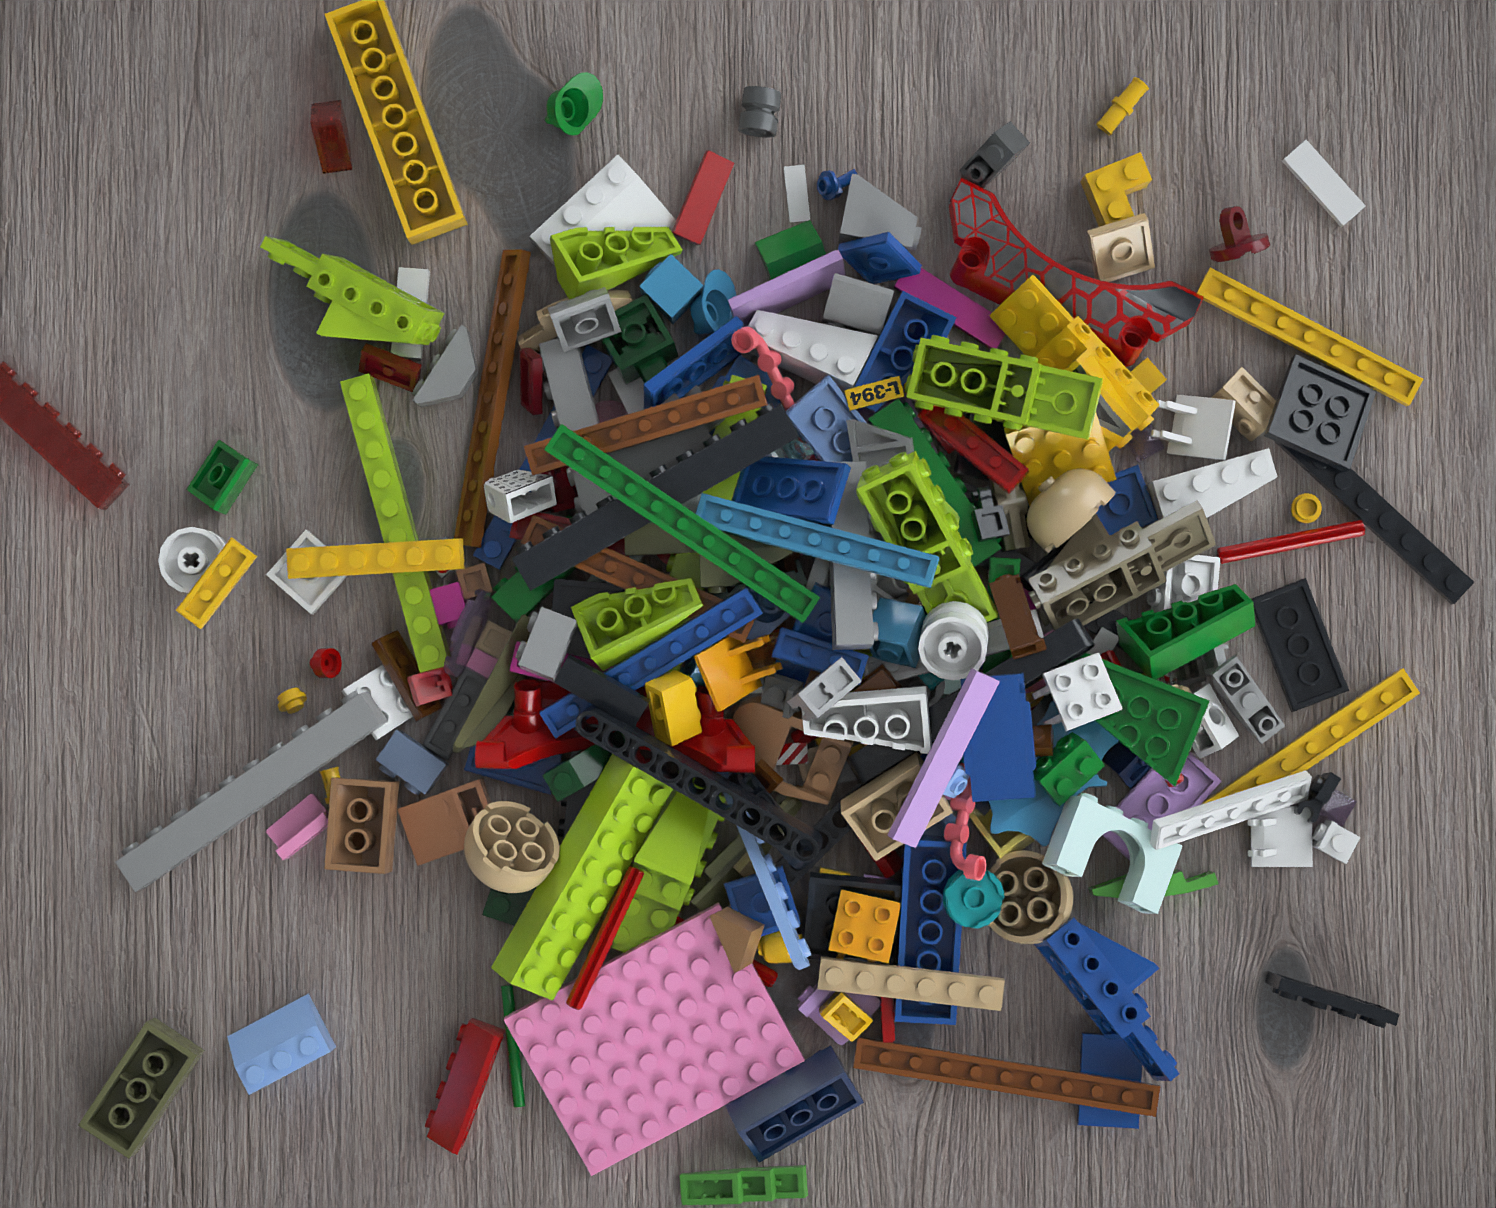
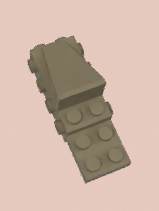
M1197 500L1165 518L1153 522L1144 529L1141 528L1138 522H1135L1112 535L1108 534L1095 513L1092 519L1071 537L1046 570L1028 579L1033 589L1028 594L1036 609H1038L1037 613L1044 626L1050 624L1055 631L1077 618L1084 626L1167 582L1164 575L1165 571L1216 545L1204 510Z

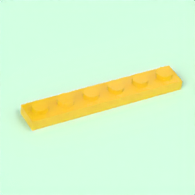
M463 538L286 549L288 579L465 569Z

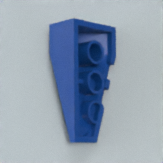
M902 291L855 387L900 376L903 386L909 374L913 372V353L915 346L920 343V338L931 339L932 335L947 338L957 317ZM887 401L866 406L865 408L876 413Z

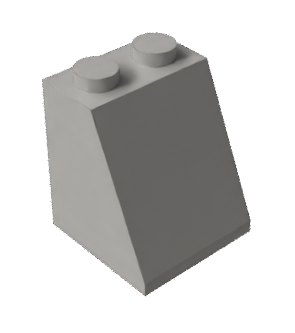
M852 173L838 244L890 232L909 252L911 250L916 251L922 227L916 226L918 217L860 175Z

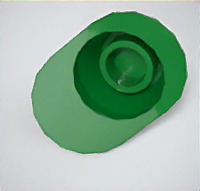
M588 72L578 73L573 76L561 89L556 90L549 96L546 105L547 116L544 121L561 129L570 136L578 135L601 110L603 89L600 81L595 75Z

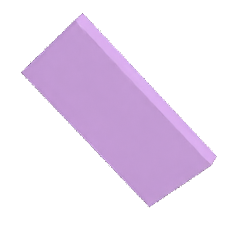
M839 250L832 251L729 299L728 303L732 317L737 316L744 323L743 327H748L756 310L777 314L831 289L835 273L846 276L843 258Z
M1189 752L1181 772L1184 777L1182 783L1176 787H1169L1164 778L1151 768L1115 807L1124 812L1122 816L1130 820L1131 818L1140 819L1148 823V829L1152 830L1153 820L1201 805L1221 783V780ZM1112 831L1104 833L1102 836L1130 861L1128 848L1122 838Z

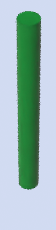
M512 984L501 986L504 1017L516 1011ZM505 1024L513 1107L525 1106L520 1048Z

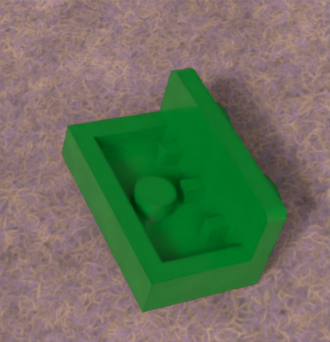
M1071 732L1069 735L1059 739L1053 748V756H1042L1036 760V768L1033 770L1034 780L1042 786L1053 802L1060 807L1105 765L1085 739Z

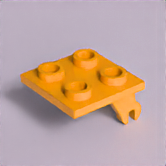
M768 634L747 640L745 643L726 636L693 656L717 712L724 710L763 686L760 678L774 674L776 670L783 669L780 662L758 669H753L746 651L771 641Z
M841 890L828 950L838 952L836 956L838 959H843L848 954L868 959L867 962L875 963L878 961L889 964L901 903Z

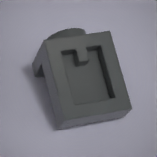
M777 673L768 675L765 678L761 703L784 710L782 717L789 719L797 711L799 712L801 707L798 706L792 709L787 701L803 689L804 682Z

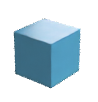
M672 254L662 263L659 262L644 278L645 281L639 286L641 294H646L652 305L672 324L691 307V303L703 292L704 287Z
M882 597L879 598L877 609L873 612V622L878 623V640L874 641L873 646L870 648L873 658L916 668L920 659L919 641L923 621L926 618L922 606Z

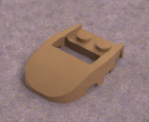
M761 696L752 697L738 707L732 720L738 725L751 744L755 745V762L758 763L763 759L774 770L791 726L804 731L802 711H797L787 719L782 717L784 710L761 703ZM820 737L822 740L803 786H793L782 781L774 791L781 795L828 805L854 741Z

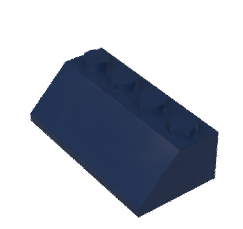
M830 1045L823 1050L817 1051L804 1062L725 1105L738 1134L760 1163L863 1104L864 1101Z

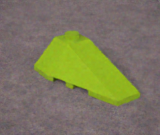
M576 227L550 236L557 280L569 300L584 295L588 291L598 290L603 287L608 291L652 269L659 262L662 263L670 254L676 257L683 251L669 227H634L632 231H615L614 227H605L604 231H588L587 227Z
M691 578L658 583L654 587L638 590L635 587L625 589L626 592L609 594L608 592L599 593L572 606V612L591 659L604 671L640 651L701 608L703 604Z

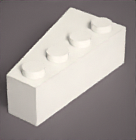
M756 310L748 327L753 328L764 339L769 350H775L780 353L781 363L779 367L815 384L829 375L844 395V390L855 387L878 340L877 335ZM753 349L749 352L759 357L756 349Z
M1268 448L1155 480L1147 484L1158 520L1197 500L1202 506L1206 518L1274 480L1277 478V473L1270 449Z
M927 686L848 692L818 719L803 720L804 734L843 741L846 739L858 741L861 744H877L889 746L893 749H908L928 754L932 747Z

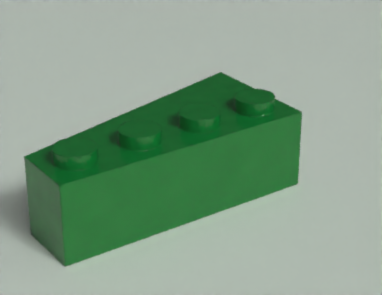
M1236 584L1198 595V600L1192 602H1182L1181 600L1171 603V608L1154 613L1152 609L1142 612L1141 617L1128 621L1126 617L1116 620L1119 645L1148 677L1156 680L1255 627L1254 603Z

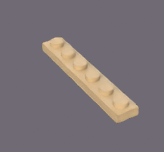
M821 957L817 989L1001 1011L1005 980L998 977Z

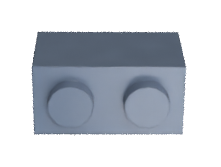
M402 730L394 732L375 759L381 763L379 767L381 771L392 778L396 775L406 781L404 786L416 795H419L421 792L429 794L449 765L448 762L422 746V744Z

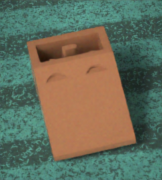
M483 778L397 809L417 866L464 850L465 835L475 816L485 809L486 805L492 803Z

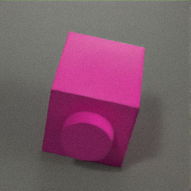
M460 582L430 589L439 625H447L448 629H453L466 625L465 619L472 618Z

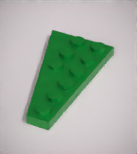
M1085 653L1072 662L1088 657L1091 654ZM1102 659L1123 709L1097 719L1095 722L1172 786L1176 787L1210 700Z

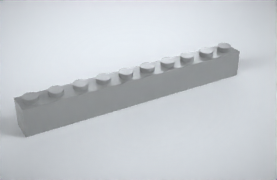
M357 691L350 693L341 700L343 704L335 711L329 708L316 717L318 723L310 728L306 724L293 732L291 735L294 739L285 745L282 741L274 745L267 751L269 754L267 758L261 762L257 758L243 767L245 773L238 778H235L234 775L228 777L218 784L220 787L219 791L213 795L207 792L194 801L196 807L188 812L184 808L171 816L169 819L172 823L163 829L159 825L146 834L148 840L140 845L138 842H135L121 852L124 856L115 863L134 892L140 891L157 881L387 723L388 720L368 691L360 694Z

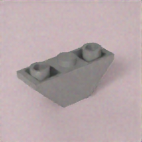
M461 325L458 330L454 328L445 341V344L448 345L442 355L437 354L429 366L430 374L426 380L421 379L415 386L412 393L415 397L412 401L418 406L425 407L461 399L477 377L479 372L470 332L465 326Z
M1232 656L1210 673L1215 689L1227 707L1260 744H1263L1285 727L1237 656Z

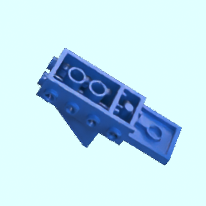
M1069 918L1067 922L1041 943L1034 944L1106 1039H1122L1153 1080L1171 1082L1180 1074L1174 1067L1177 1065V1062L1173 1056L1166 1050L1162 1051L1157 1045L1156 1041L1158 1038L1147 1025L1143 1027L1142 1023L1151 1017L1146 1011L1148 1005L1138 993H1132L1135 988L1160 969L1154 962L1077 922L1075 918Z

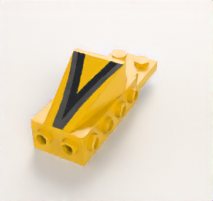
M1034 275L1029 277L989 315L1025 355L1038 358L1039 364L1104 379L1096 414L1108 452L1115 446L1121 449L1133 438L1130 433L1134 429L1138 428L1142 431L1154 420L1151 414L1160 404L1095 335L1090 327L1079 316L1074 319Z

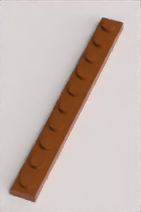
M522 249L503 250L454 534V539L463 538V546L481 548L484 536V525L488 509L484 484L494 477V467L499 448V437L504 418L507 391L509 389L520 314L525 296L527 273L530 267L531 252Z
M864 1037L857 1038L853 1068L1153 1117H1156L1160 1093V1085L895 1042L883 1043L882 1040Z

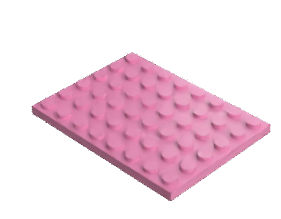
M719 902L602 964L582 1009L576 1010L566 1004L576 981L574 979L561 986L553 1001L540 997L504 1017L505 1024L591 1176L736 1100L805 1061L803 1054L753 963L734 973L709 917L722 910Z

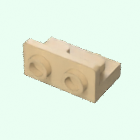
M1243 367L1211 397L1236 401L1232 424L1249 441H1253L1266 430L1276 400Z

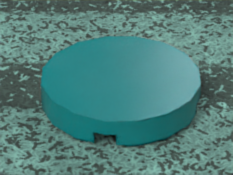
M958 870L948 879L943 890V904L946 913L954 922L964 927L981 928L989 925L999 916L1002 909L1000 908L1002 900L1004 901L1002 884L988 870H986L984 877L980 881L967 879L964 876V872Z

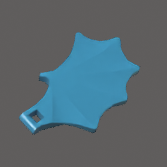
M1054 701L1050 703L1045 716L1037 725H1045V721L1059 715ZM1095 721L1069 731H1065L1062 722L1052 725L1054 731L1053 748L1059 739L1073 732L1087 741L1100 760L1103 759L1111 747L1119 742ZM1095 774L1072 796H1078L1087 788L1106 787L1108 781L1100 779ZM1034 780L1035 798L989 801L992 812L990 833L1021 832L1035 839L1042 847H1046L1050 843L1052 832L1065 803L1059 807L1053 802L1042 786Z

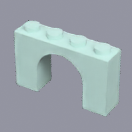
M1081 793L1080 796H1071L1064 804L1042 864L1068 877H1082L1094 844L1104 833L1112 831L1122 838L1130 855L1129 871L1118 902L1141 913L1158 914L1182 845L1176 843L1155 850L1150 845L1152 830L1148 829V823L1136 818H1131L1130 820L1122 816L1124 813L1122 810L1109 805L1104 807L1097 803L1098 798L1090 794Z

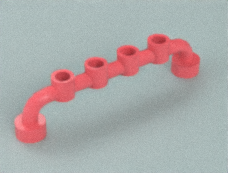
M746 326L735 331L731 339L734 349L740 353H748L756 349L759 355L758 366L762 371L767 372L772 382L771 394L776 399H780L784 410L787 411L795 403L791 396V393L794 391V382L788 377H782L777 367L781 363L780 353L775 350H769L764 339L751 327ZM798 437V450L806 454L808 460L818 461L801 438Z
M969 777L964 791L950 800V806L953 811H957L955 823H948L946 825L944 838L946 841L951 842L950 857L952 863L964 872L965 878L980 881L986 872L984 856L969 854L965 859L962 854L963 844L969 838V828L967 826L969 815L975 808V802L972 801Z

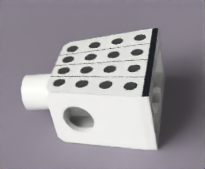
M515 470L497 478H490L484 484L489 512L508 523H513L557 505L553 477L550 475H532L529 471Z

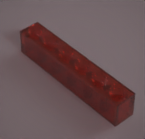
M3 361L0 364V418L94 506L106 511L130 485L124 479L126 473L115 463L108 465L102 459L104 453L92 442L87 445L80 438L82 432L70 422L65 425L58 418L61 413L49 402L43 404L37 399L36 396L39 392L26 381L21 384L14 377L17 372Z

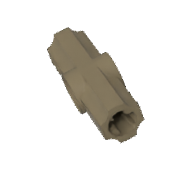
M989 478L994 506L1003 505L1010 532L1007 537L1001 538L1003 552L1030 547L1025 521L1028 505L1024 491L1019 488L1018 484L1008 494Z

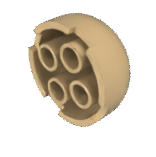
M1088 469L1069 470L1055 480L1050 476L1038 487L1041 493L1033 500L1027 513L1028 530L1034 540L1048 554L1053 546L1059 547L1092 519V516L1099 510V507L1106 505L1116 492L1099 474Z
M498 801L486 805L485 809L481 810L473 819L464 840L465 858L473 874L488 887L504 893H522L535 888L549 875L559 857V842L551 825L548 822L543 824L537 817L529 813L531 808L519 803Z
M1025 850L1010 852L1002 858H998L989 870L1002 884L1004 901L1002 900L1000 907L1002 909L999 916L988 926L1006 940L1019 944L1041 943L1056 932L1070 917L1073 907V890L1068 876L1043 865L1042 862L1045 856L1040 853Z

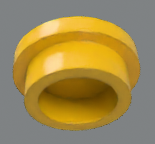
M1300 494L1292 501L1291 513L1298 522H1314L1321 514V503L1313 494Z
M298 687L288 689L277 697L279 701L278 708L281 712L295 713L304 707L303 703L307 700V696Z

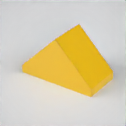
M835 991L819 1008L820 1015L851 1042L873 1022L871 1017L845 992Z

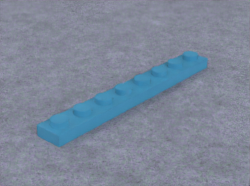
M704 493L701 494L696 510L698 516L724 533L928 588L932 586L940 559L938 556Z

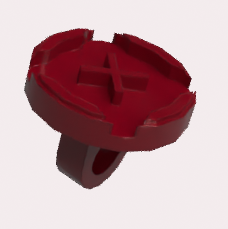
M1239 206L1224 208L1220 214L1219 222L1224 243L1209 249L1213 261L1225 262L1239 259L1250 251L1251 254H1256L1269 248L1270 242L1266 233L1251 235L1244 211Z

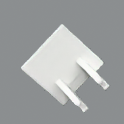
M1178 394L1176 403L1157 400L1160 404L1159 408L1175 412L1171 433L1162 430L1161 432L1157 430L1151 431L1152 437L1169 441L1167 454L1226 460L1236 401Z
M1099 652L1043 673L1042 676L1047 686L1032 693L1034 700L1051 693L1059 715L1045 721L1044 724L1054 725L1062 722L1065 731L1123 709Z
M384 665L379 666L342 690L345 697L354 691H357L358 694L368 691L388 720L387 723L371 733L375 740L380 739L413 717Z
M1287 806L1248 819V826H1251V850H1248V856L1251 857V867H1313L1312 823L1307 822L1311 816L1310 809L1305 807L1300 815H1296L1294 813L1296 806Z

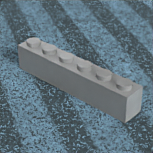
M559 338L540 343L541 353L539 355L542 357V372L546 371L549 381L544 383L548 400L553 399L556 410L551 411L556 429L563 424L570 430L575 431L600 423L580 347L564 353ZM572 468L566 469L570 485H576L578 497L574 498L577 513L585 510L586 514L589 515L598 509L596 506L597 502L611 495Z
M866 461L838 462L846 463L851 467L834 525H827L831 528L874 539V532L869 531L868 519H870L871 515L866 505L863 506L856 494V488L860 476H862L861 473L866 470ZM829 561L833 650L870 649L874 641L878 640V623L873 622L872 610L877 609L876 591H871V580H875L876 573Z

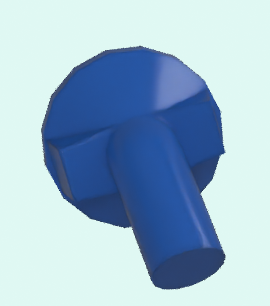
M852 169L837 178L833 171H823L817 181V190L825 200L839 198L843 193L842 189L850 185L852 173H858L855 169Z

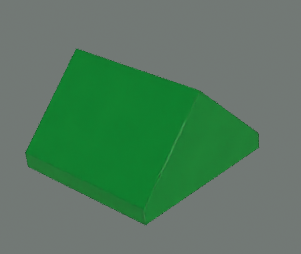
M810 220L755 242L770 280L826 255L822 240Z
M218 440L186 490L215 511L226 515L258 464L221 440Z

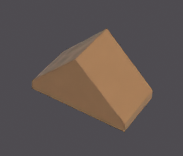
M729 907L710 915L709 917L734 973L752 964L764 924Z

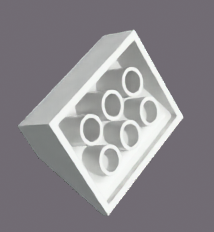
M616 155L533 232L530 238L533 244L555 266L550 244V236L576 227H587L588 231H604L605 227H614L615 231H632L634 227H669L672 232L676 220L631 167L619 155Z

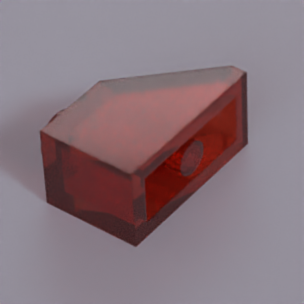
M335 100L311 104L310 124L323 174L353 170L348 127L342 101Z

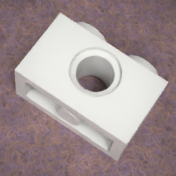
M1209 683L1191 692V694L1210 700L1192 745L1199 759L1221 750L1239 737Z

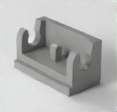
M841 657L787 701L792 709L798 706L805 712L802 717L803 720L818 719L857 686L861 680Z

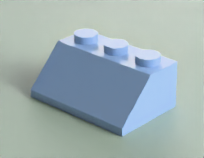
M309 993L227 1036L234 1067L248 1095L336 1048Z

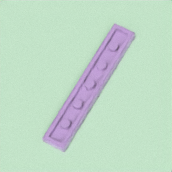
M971 668L887 834L890 838L916 848L1000 681Z

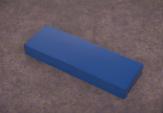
M783 627L780 628L771 656L772 658L818 673H822L842 657L860 680H862L869 658L868 655L853 650H833L832 643Z

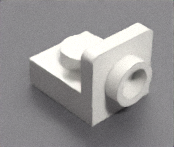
M1325 820L1324 824L1319 823L1312 835V839L1315 840L1312 846L1347 864L1360 837L1337 825L1334 821Z

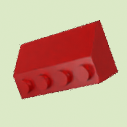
M471 1018L468 1024L462 1023L456 1038V1041L461 1042L458 1052L451 1053L446 1069L450 1071L447 1082L441 1081L435 1098L440 1099L437 1110H430L425 1123V1127L430 1128L427 1138L458 1155L465 1144L505 1034V1029L475 1018Z

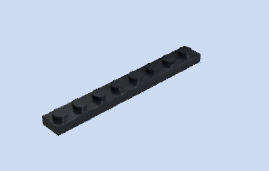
M1275 441L1279 447L1355 517L1362 520L1368 529L1451 605L1455 604L1473 585L1474 581L1351 468L1347 472H1343Z

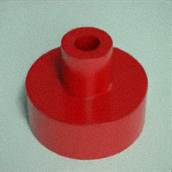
M320 648L313 654L309 664L317 677L334 678L341 670L342 660L336 649Z

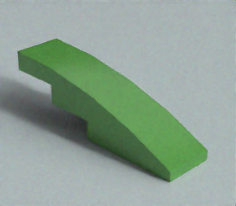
M1176 869L1173 871L1164 897L1190 893L1218 885L1219 883L1215 873L1212 871L1185 879L1183 872ZM1127 874L1088 887V890L1094 896L1119 898Z
M806 1165L735 1168L680 1174L682 1205L741 1204L742 1202L773 1201L775 1199L806 1198L808 1196Z

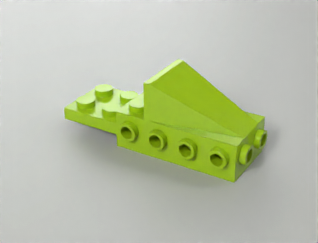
M264 237L260 247L269 252L267 257L282 265L286 263L294 266L293 271L310 279L306 287L315 291L313 296L330 304L316 332L318 335L429 345L430 342H434L441 330L439 324L445 314L444 312L343 257L322 254L318 258L287 240Z
M932 335L931 339L921 337L919 345L915 346L912 359L914 362L913 372L909 374L905 387L906 397L916 401L915 407L932 411L933 406L945 408L944 414L962 417L963 412L974 414L973 420L991 424L992 419L1004 423L1003 427L1021 431L1022 426L1089 440L1104 379L1044 366L1038 363V358L1020 354V359L1008 357V351L991 348L990 352L978 350L979 345L961 341L960 346L949 344L950 339L937 335Z
M916 451L910 454L902 452L893 456L889 460L890 463L880 468L878 465H874L861 473L862 476H860L856 494L863 506L866 505L871 515L870 519L873 527L877 532L881 533L884 541L936 555L940 558L931 588L903 581L906 585H909L913 594L917 593L927 614L942 603L957 601L968 603L978 609L987 622L998 618V611L971 562V555H973L972 547L967 538L962 539L958 532L960 517L945 501L941 488L938 485H933L929 478L931 471L924 458L919 459Z
M693 777L692 780H693V784H694L695 787H697V788H699V789H705V788H706V786L703 787V786H700V785H698V784H695V783H694L695 777ZM675 789L672 790L640 846L634 863L630 864V866L642 870L644 876L613 940L611 948L625 953L674 926L682 905L689 906L695 889L690 888L694 876L700 878L707 862L702 860L705 849L712 850L718 836V833L713 831L717 820L723 822L725 818ZM719 793L720 800L726 804L725 796Z

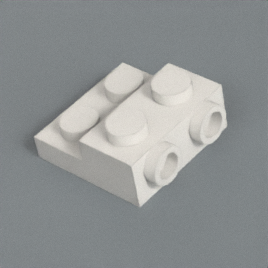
M1196 555L1165 571L1164 575L1167 582L1148 591L1147 602L1151 605V610L1153 609L1155 613L1171 608V603L1181 600L1182 602H1192L1198 600V595L1217 590L1220 557Z

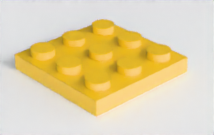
M1096 413L1089 440L1022 426L1021 431L1004 428L1013 457L1029 469V473L1021 481L1029 506L1041 493L1038 487L1050 476L1055 480L1069 470L1082 468L1094 471L1107 483L1117 480Z

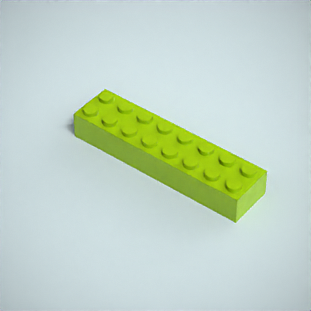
M614 754L611 755L561 843L557 862L545 880L536 887L491 968L512 985L552 1001L554 1000L673 788Z

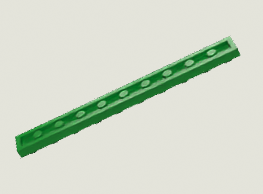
M563 424L559 426L544 450L800 622H805L821 598Z

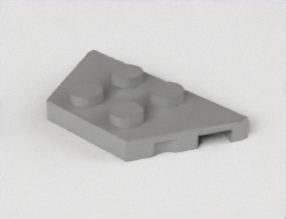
M855 419L846 420L853 462L866 461V469L874 465H878L880 468L890 463L889 460L899 453L906 452V454L914 452L913 439L911 437ZM868 519L869 531H873L875 533L876 530L873 527L871 519Z

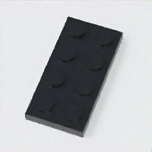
M1268 971L1265 981L1266 984L1273 987L1272 992L1279 994L1281 997L1297 1001L1298 996L1302 997L1301 1001L1326 1010L1327 1005H1330V1010L1338 1012L1337 1014L1356 1019L1357 1014H1359V1019L1381 1028H1385L1386 1023L1396 1026L1400 1015L1384 1006Z

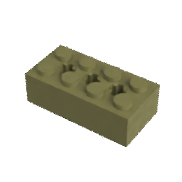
M155 1017L146 1021L78 1126L130 1159L139 1152L205 1050ZM158 1056L162 1058V1063L164 1064L161 1067L156 1065L158 1062L156 1057ZM141 1082L145 1084L147 1090L144 1093L139 1091L141 1088L139 1083ZM123 1108H126L128 1110V1114L130 1115L128 1118L123 1117Z

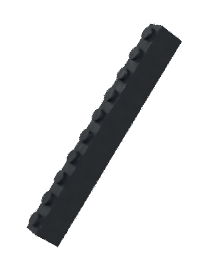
M770 403L756 411L758 418L748 423L744 418L729 427L732 433L723 438L716 434L702 442L705 448L694 454L693 450L690 449L676 457L678 464L667 469L664 464L649 473L651 479L648 482L680 504H683L797 439L799 435L782 405L774 408L773 404ZM609 495L596 503L598 508L596 511L587 515L585 510L568 519L571 523L568 527L560 530L557 525L541 534L544 540L533 546L532 542L529 541L515 549L517 556L513 557L512 560L530 591L651 521L617 498L614 500L612 495Z

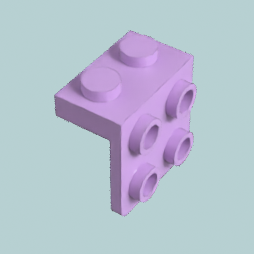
M818 983L814 988L809 985L798 997L800 1001L797 1005L798 1010L806 1017L809 1016L837 1044H845L849 1039L819 1013V1008L835 991L817 989ZM846 993L870 1017L880 1007L881 1003L877 996Z

